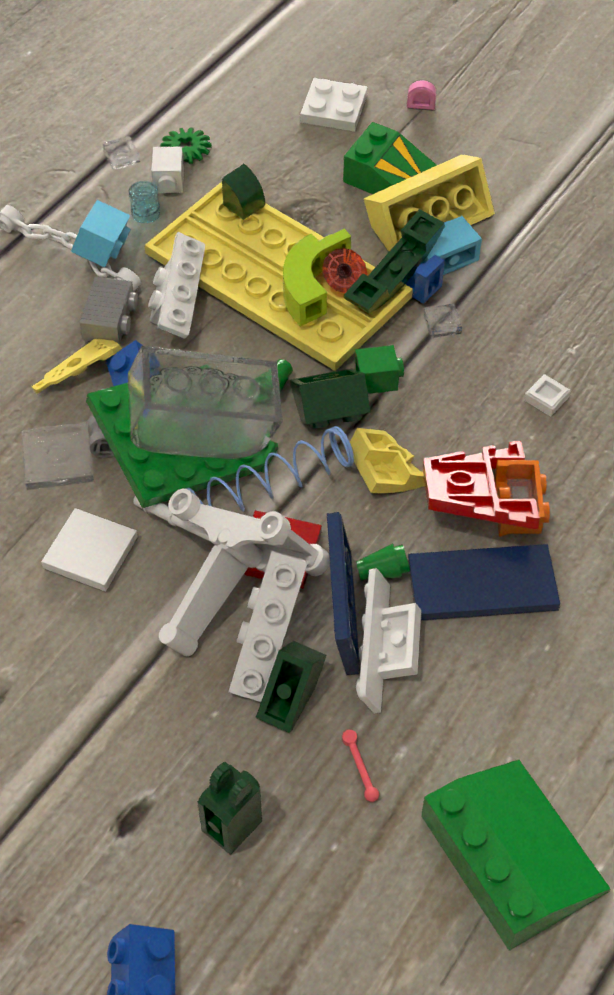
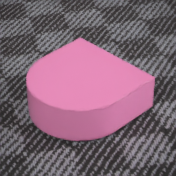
M424 80L412 83L408 90L407 108L435 110V86Z

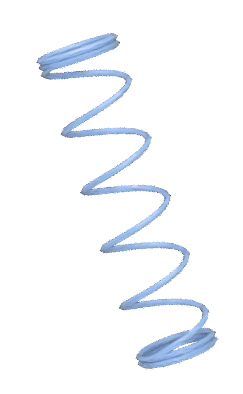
M334 426L331 429L325 430L322 435V456L308 442L301 440L296 443L293 451L294 469L281 455L273 452L269 453L265 460L266 483L253 468L244 464L240 465L236 474L238 497L222 479L211 477L207 485L208 506H212L210 485L213 480H218L229 490L241 511L244 512L245 508L239 487V473L242 468H248L261 481L270 498L273 499L268 477V459L271 456L280 458L293 473L299 487H302L296 464V449L298 445L306 444L323 463L327 474L330 475L331 472L324 453L325 435L329 433L334 454L346 468L353 466L354 463L351 444L343 430L338 426ZM335 434L341 438L344 444L348 462L338 447ZM186 488L195 494V492L191 488Z

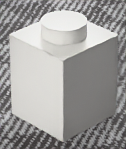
M153 147L151 173L154 193H183L184 161L182 147Z

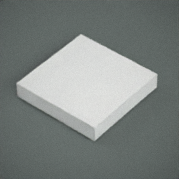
M75 508L41 561L42 566L46 570L106 592L138 538L137 530Z

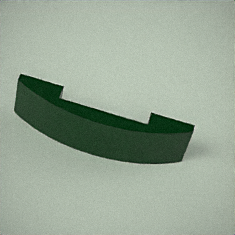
M419 209L401 229L402 238L368 276L362 274L344 294V299L367 313H371L385 304L407 283L417 267L423 263L441 235L445 223Z

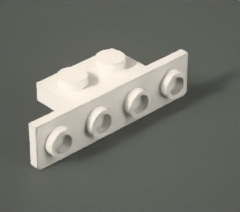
M177 232L170 260L164 268L159 267L155 274L153 284L157 287L151 295L148 307L152 308L150 322L157 324V328L185 339L190 332L205 244Z
M274 550L271 551L261 587H253L247 608L253 609L250 623L243 621L237 638V643L243 644L229 688L230 693L259 702L262 701L278 651L282 647L307 566L306 560Z
M375 568L369 570L368 583L365 584L364 588L367 601L366 613L362 616L364 636L363 645L359 648L361 671L360 678L356 682V691L359 699L373 713H381L383 679L418 674L421 609L416 603L389 607L390 584L380 571Z

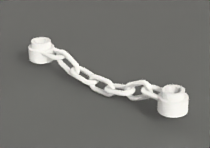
M6 205L0 211V227L4 231L10 233L12 230H17L23 233L26 238L32 239L49 238L62 243L72 250L73 245L69 243V237L76 239V234L72 232L63 233L52 229L48 225H26L21 213L10 205ZM31 229H43L44 234H32ZM89 261L95 274L99 277L132 281L134 292L141 285L139 277L128 268L122 267L116 273L112 271L110 264L107 263L106 267H102L100 272L95 263Z

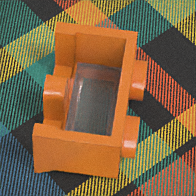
M497 460L494 481L498 499H535L540 516L538 529L498 523L499 537L507 534H541L543 523H549L550 507L549 502H543L547 482L546 475L540 474L539 460Z

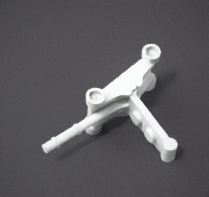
M188 489L177 490L171 496L168 506L158 503L143 508L146 513L154 514L167 520L173 526L177 525L215 544L170 623L165 624L159 632V640L183 656H190L196 651L198 647L197 640L247 568L256 567L258 570L265 572L272 550L306 560L305 572L311 576L322 575L330 565L329 553L317 544H308L291 530L290 522L276 511L268 512L261 519L200 504L198 496ZM135 496L133 501L134 505L139 508H142L138 499Z

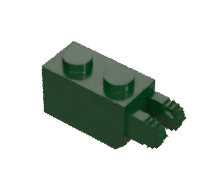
M223 762L211 774L210 785L201 794L197 804L201 831L231 855L262 822L260 784L249 772L243 770L240 773L231 764Z

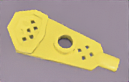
M93 339L46 373L44 379L33 385L32 388L38 394L50 385L58 384L70 376L83 373L87 366L98 360H106L122 350L120 344L113 340Z

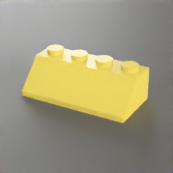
M468 155L457 156L364 198L371 227L388 251L402 238L401 229L419 209L442 222L451 221L463 216L470 225L495 214L482 159Z

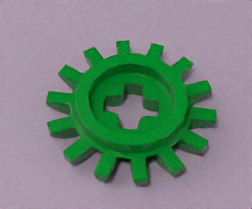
M190 127L186 133L183 128H179L180 134L176 131H170V136H164L162 141L165 142L160 144V147H181V142L187 143L190 141L191 147L184 146L182 148L183 161L189 162V164H193L195 159L203 160L201 154L209 155L210 151L207 148H212V143L208 142L210 137L203 135L204 132L202 130L193 133V127Z

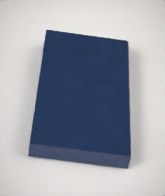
M339 512L327 513L335 641L346 676L359 674L361 670L352 553L342 515Z
M548 544L408 554L413 602L421 609V620L559 611L560 600Z

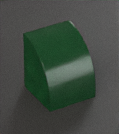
M242 164L222 177L223 205L241 219H246L265 206L262 186L248 166Z

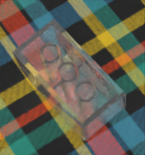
M141 346L128 372L130 437L135 446L146 451L222 459L243 458L263 450L283 423L276 361Z

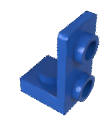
M433 255L426 263H421L417 267L413 276L406 283L407 286L413 289V298L424 304L442 287L444 259Z

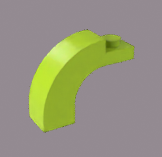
M345 229L330 234L319 241L311 233L298 241L286 256L283 266L284 302L289 314L300 327L327 314V291L315 278L325 271L323 267L328 269L329 262L332 259L329 254L334 258L337 255L343 254V249H346L347 260L349 250L351 251V235ZM343 256L337 257L335 260L341 263L343 262ZM334 260L332 261L330 268L337 265Z

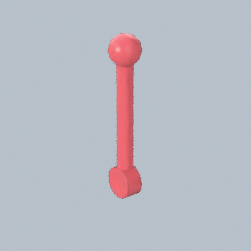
M346 730L342 735V742L344 745L349 746L366 789L364 797L369 802H375L380 794L378 789L372 786L357 748V733L354 730Z

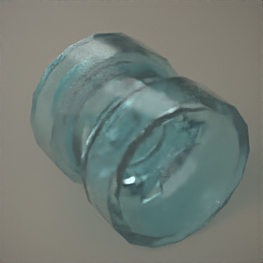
M139 181L131 185L128 191L132 218L139 223L154 222L160 216L157 186L149 181Z

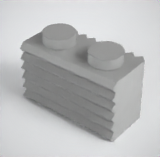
M94 277L93 286H91L85 309H83V314L80 318L82 338L85 342H91L93 339L113 340L120 344L123 334H129L131 326L129 314L130 311H136L138 305V293L133 291L132 281Z

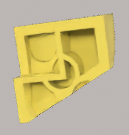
M356 429L350 440L354 454V463L371 493L403 492L425 486L423 472L411 463L414 455L407 449L399 446L391 435L384 430Z

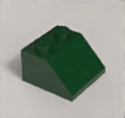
M350 368L289 380L300 420L305 424H310L311 428L329 426L330 420L342 418L343 422L358 421L362 419V414L371 412L365 373Z

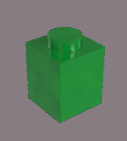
M394 345L355 349V370L365 373L368 394L398 391L399 377H404V365L402 358L396 357Z

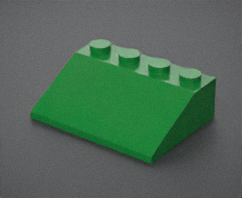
M520 760L458 778L424 797L421 817L509 951L610 892L611 888Z

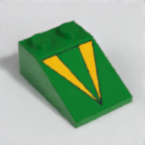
M372 122L344 155L343 182L368 193L375 194L437 165L398 131Z

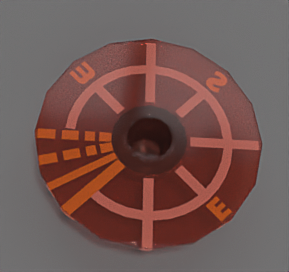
M346 248L335 249L330 252L324 259L322 266L323 276L328 285L342 293H346L362 274L367 275L366 264L361 256L353 250Z

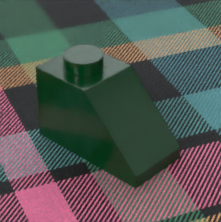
M292 641L279 649L256 718L290 733L315 690L327 655L296 641Z

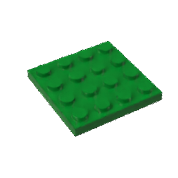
M208 361L198 363L202 365V368L210 365ZM148 377L87 393L86 403L142 509L170 500L171 496L180 489L189 487L194 492L206 489L211 477L220 478L225 483L235 480L240 465L250 466L256 472H261L262 467L265 466L262 454L229 398L221 399L149 391L144 387L147 382L151 381ZM242 468L239 478L254 473L248 468ZM213 480V481L211 482L210 487H213V486H216V485H219V484H222V483L219 482L218 480Z

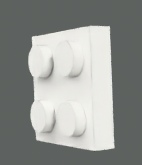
M313 78L300 113V123L355 132L367 97V86Z

